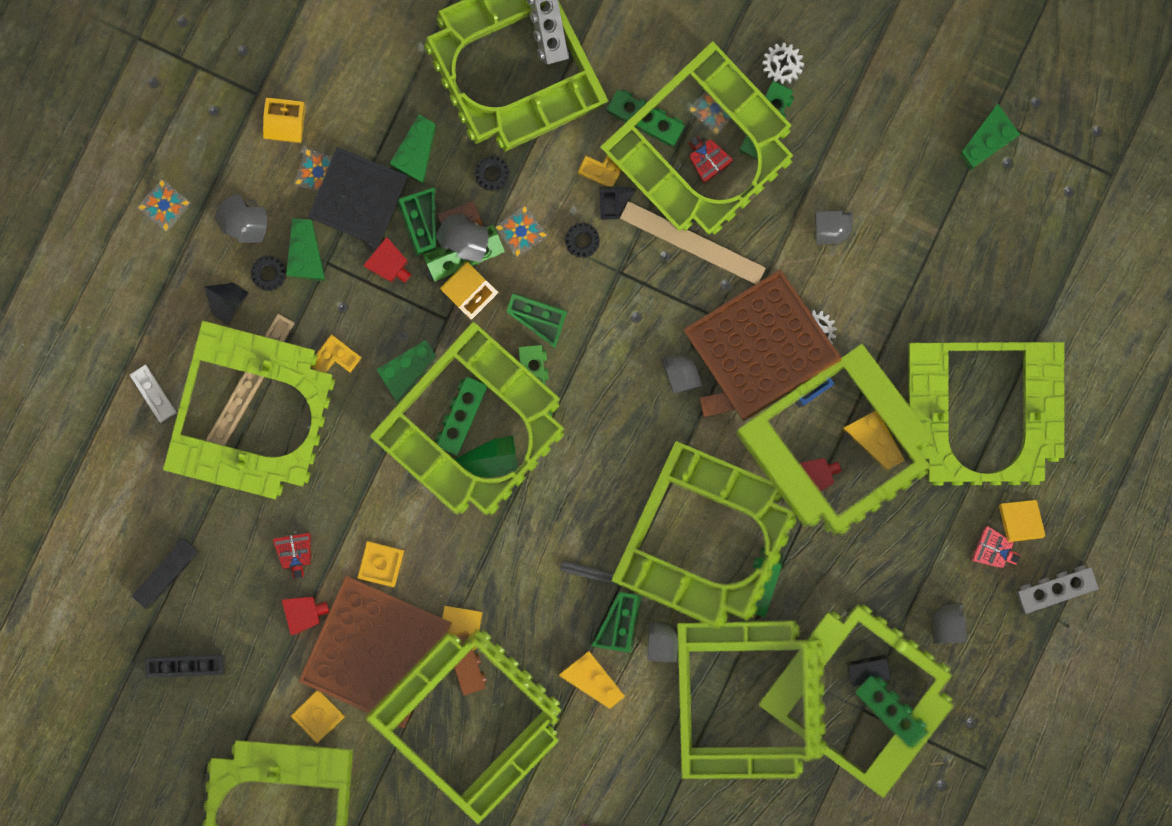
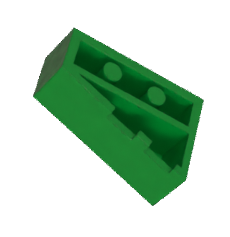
M999 104L994 107L960 154V157L970 170L1020 135Z
M419 114L390 162L391 167L422 185L425 183L437 128L436 124Z
M435 187L400 198L397 201L415 257L436 248Z
M292 218L286 275L289 278L326 281L313 221Z
M514 292L506 312L535 332L552 347L556 348L568 310Z
M427 340L381 366L377 371L395 401L399 403L437 357Z
M761 547L759 557H755L752 569H755L754 573L757 569H761L765 561L766 548ZM780 553L778 563L773 564L771 569L773 573L769 582L765 581L763 586L765 589L764 594L755 604L757 607L755 615L766 617L782 567L783 553Z
M619 592L604 624L600 628V632L591 646L632 653L642 596Z

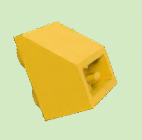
M266 97L263 117V139L301 143L306 110L305 103Z
M467 261L440 288L471 320L498 293Z

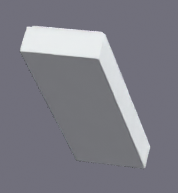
M146 364L130 374V377L160 423L177 413Z

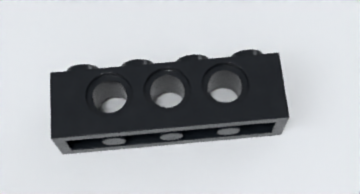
M182 539L131 597L142 607L149 609L200 551L187 539Z
M225 655L145 658L146 678L226 674Z

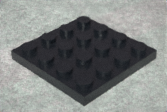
M337 147L308 218L379 247L408 176Z

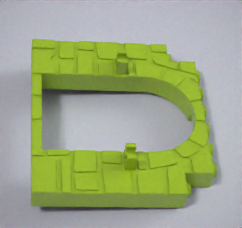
M462 0L438 12L436 21L439 28H443V30L428 36L425 40L424 48L428 55H432L434 60L432 62L436 72H440L442 76L441 82L444 88H448L451 94L449 96L453 106H457L459 119L462 123L466 124L468 128L466 130L470 140H474L475 144L496 135L497 145L499 148H503L505 152L602 108L608 103V99L559 1L565 41L580 73L503 107L480 105L471 100L465 93L460 92L455 81L457 56L469 43L530 16V12H532L531 5L528 4L527 0ZM545 1L541 2L540 9L545 7Z
M713 41L600 147L678 231L681 229L686 231L693 224L691 220L694 219L708 235L711 233L715 235L723 227L720 224L724 220L729 222L736 215L734 211L739 206L743 209L750 202L748 198L753 193L757 196L764 189L763 184L767 180L771 183L779 175L777 171L781 167L784 169L793 162L790 158L794 156L778 139L779 137L784 139L791 132L789 128L792 125ZM689 75L746 134L756 150L757 170L750 186L734 198L713 200L698 194L634 127Z
M202 321L163 470L276 499L277 495L281 496L284 486L280 484L281 481L303 487L304 482L308 483L311 472L307 471L309 464L313 465L316 454L312 453L314 445L318 446L321 435H318L317 432L319 427L323 428L325 416H322L324 408L328 409L330 398L327 395L328 391L333 390L335 379H332L333 374L310 369L311 365L315 366L318 355L314 354L315 350ZM201 360L282 381L298 389L306 398L311 411V428L302 445L289 454L270 457L183 435L182 430Z
M472 322L370 437L455 514L459 512L463 514L470 506L468 502L471 501L488 516L489 513L493 515L500 507L498 503L502 499L506 500L513 493L511 489L515 484L519 486L526 478L524 474L528 470L533 471L539 464L537 460L541 456L545 457L551 451L549 446L554 441L558 443L564 436V433H562L564 428L548 414L549 412L554 413L560 406L558 403L560 398L476 323ZM454 358L511 407L525 422L529 433V446L524 462L515 472L496 479H484L470 474L403 415Z
M1064 342L908 343V405L931 435L928 441L929 445L919 450L930 465L927 469V481L932 482V485H944V482H951V485H963V482H971V485H982V482H990V485H1001V481H1009V485H1021V481H1028V485H1040V481H1045V458H1047L1048 462H1059V458H1064ZM1023 350V441L1014 460L1004 468L993 473H978L967 469L956 459L951 451L948 432V351Z
M675 441L611 581L717 629L725 624L727 620L726 612L748 621L749 617H753L757 608L755 604L764 594L765 589L763 586L765 581L769 582L773 571L771 569L773 564H777L781 555L779 551L788 541L789 536H787L790 528L793 529L797 520L795 518L796 515L793 511L776 504L781 501L782 496L770 480ZM669 483L692 491L754 519L762 528L766 542V558L761 569H757L753 575L742 582L723 585L708 581L639 551Z
M236 740L232 746L234 759L215 757L211 758V761L208 762L207 772L210 773V781L206 783L208 800H205L204 811L207 813L203 826H219L216 824V813L223 799L234 787L249 781L339 788L336 826H347L353 749Z

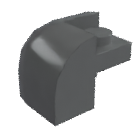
M237 194L226 198L219 205L215 219L224 235L228 233L230 236L237 238L238 242L244 243L263 241L267 228V216L265 208L259 207L255 199L243 200L241 195Z
M815 212L814 240H816V245L834 244L836 246L849 238L853 230V212Z
M455 214L443 221L436 238L444 249L450 248L457 252V257L481 263L488 245L487 227L468 221L464 214Z
M676 354L662 358L664 370L673 395L695 390V388L702 386L698 369L694 361L688 356Z
M962 603L942 605L934 611L930 623L933 627L934 644L967 642L965 615H962Z
M650 621L647 660L678 662V634L676 630L669 624Z

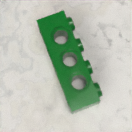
M772 81L765 96L770 103L773 101L781 103V108L778 111L784 118L786 114L783 112L786 106L790 107L795 98L791 96L793 90ZM746 136L739 152L757 160L754 145Z
M617 89L606 113L626 123L648 102L640 98L636 100L632 98L630 92L624 89L622 91ZM627 104H632L635 107L632 113L624 110ZM657 107L649 112L652 116L649 122L641 120L634 126L636 129L671 148H674L685 127L682 125L683 121L676 117L671 119L665 115V111ZM665 122L669 128L666 131H661L658 128V124Z
M467 376L465 380L461 379L457 388L460 391L457 398L453 397L450 408H453L450 416L446 414L442 423L445 426L443 432H438L434 441L443 451L457 457L487 390L485 384ZM466 393L473 395V401L469 404L464 403L462 400L463 395ZM457 411L465 412L466 417L463 421L455 419ZM451 428H455L458 431V436L455 439H450L447 436V432Z
M870 676L855 693L909 748H915L930 732L926 728L927 724L921 718L917 719L912 714L914 711L907 704L903 705L899 701L900 696L892 690L890 692L885 687L887 683L881 677ZM879 692H882L884 695V699L881 702L877 700ZM895 705L897 707V713L896 715L892 716L890 713V709L892 706ZM909 719L911 726L906 730L903 724L905 720Z

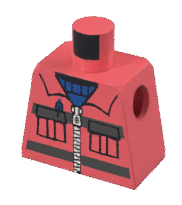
M986 526L971 561L1003 568L1006 561L1017 565L1020 554L1011 551L1013 542H1008L1006 537Z

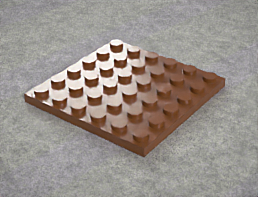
M781 269L683 329L743 422L791 393L822 371L842 361V358Z
M345 576L298 682L369 713L448 632L451 622ZM412 711L397 726L404 729Z

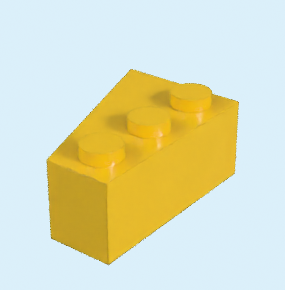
M877 411L842 429L886 471L905 461Z
M590 651L559 674L560 677L609 709L625 697Z

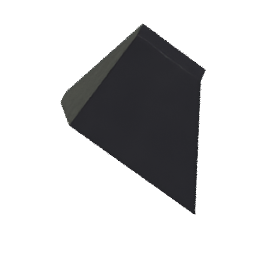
M621 186L599 187L601 220L620 219V215L637 189Z
M234 283L204 286L212 315L229 325L249 292Z

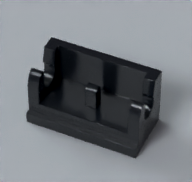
M885 655L846 662L852 687L863 685L870 676L881 677L883 680L890 679Z

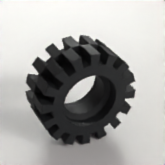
M495 155L483 157L477 163V167H475L476 181L484 190H500L509 180L507 163ZM490 166L498 168L500 172L499 177L493 181L485 177V170Z
M576 223L566 233V247L577 258L590 257L599 247V234L596 228L592 227L589 223ZM580 233H585L590 238L589 245L584 248L578 247L575 243V237Z
M270 255L261 256L262 258H258L252 265L251 278L255 285L262 290H276L279 286L283 285V281L286 279L285 266L276 257ZM266 266H272L276 271L275 277L269 281L264 280L261 276V271Z

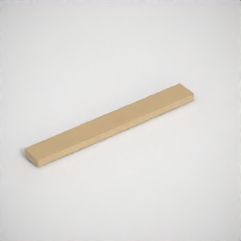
M629 201L620 217L621 220L755 285L759 283L766 269L689 230L684 231L681 229L678 231L670 221Z
M277 314L265 337L284 342L295 323ZM244 372L206 441L222 445L227 444L264 378L263 376Z

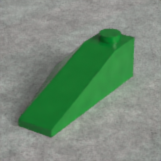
M513 436L492 439L454 459L467 472L484 479L506 476L518 469Z

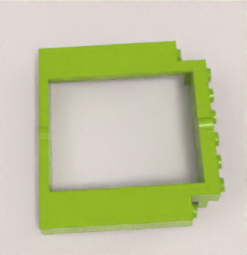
M863 344L842 357V361L822 371L799 386L792 393L742 426L736 433L803 526L806 527L810 524L812 527L821 520L819 518L821 517L825 522L823 525L827 533L832 531L834 535L838 532L840 534L845 533L850 529L849 525L851 523L862 521L866 517L865 513L870 510L873 513L881 507L880 503L885 499L887 501L897 496L895 492L899 489L906 490L912 485L911 481L916 477L918 480L928 474L926 470L930 467L919 451L929 445L930 433ZM845 368L907 451L913 463L844 513L837 516L768 421Z
M857 604L849 612L844 622L842 621L843 617L837 612L833 611L831 613L827 611L806 639L819 640V643L823 644V656H820V664L826 665L859 621L897 651L936 678L935 682L913 709L914 712L912 714L917 719L921 718L927 724L926 728L930 731L915 748H909L894 734L865 772L826 743V753H823L824 755L828 756L884 798L952 709V698L944 692L942 694L939 693L952 674L949 672L950 668L943 662L937 663L934 661L935 657L928 651L922 652L918 649L919 645L912 639L906 640L902 637L904 634L895 627L891 629L887 626L888 622L881 616L875 617L871 614L872 610L864 604L862 606ZM798 650L761 699L759 706L806 740L805 726L789 715V712L804 694L803 650ZM909 719L905 720L903 724L906 730L911 726Z
M796 621L725 622L719 629L704 622L678 623L682 779L798 778L800 773H803V761H800V758L802 760L821 758L823 753H826V742H822V734H825V722H822V714H825V704L821 703V695H824V683H821L820 675L824 674V666L820 664V656H823V644H820L819 640H796V637H799V625H796ZM803 650L806 747L692 748L689 651Z
M478 629L462 645H460L462 641L454 633L451 636L446 633L366 715L367 720L477 824L493 810L559 741L556 737L558 733L550 725L546 726L549 723L554 725L559 720L556 716L561 712V709L558 707L560 703L553 696L549 698L545 694L547 690L540 683L535 685L531 681L533 677L525 669L522 672L517 667L519 663L514 658L510 657L508 659L503 654L505 650L498 643L496 645L489 641L491 636L484 630L480 632ZM477 646L543 711L460 795L397 736L393 730L472 648Z

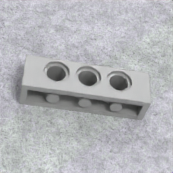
M527 0L528 4L531 5L532 12H530V18L535 26L533 34L539 47L537 49L538 58L546 64L569 59L558 0ZM545 1V7L540 9L541 2ZM548 19L549 25L544 28L543 24ZM552 38V44L547 46L548 39Z
M1085 565L1074 568L1075 572L1068 574L1065 571L1056 574L1057 578L1049 580V577L1038 580V585L1031 587L1029 583L1020 586V591H1017L1016 594L1023 614L1098 590L1092 568H1086ZM1073 577L1079 580L1077 588H1073L1070 585V580ZM1055 583L1061 586L1059 594H1055L1052 591V586ZM1037 589L1043 593V597L1039 601L1034 598V592Z

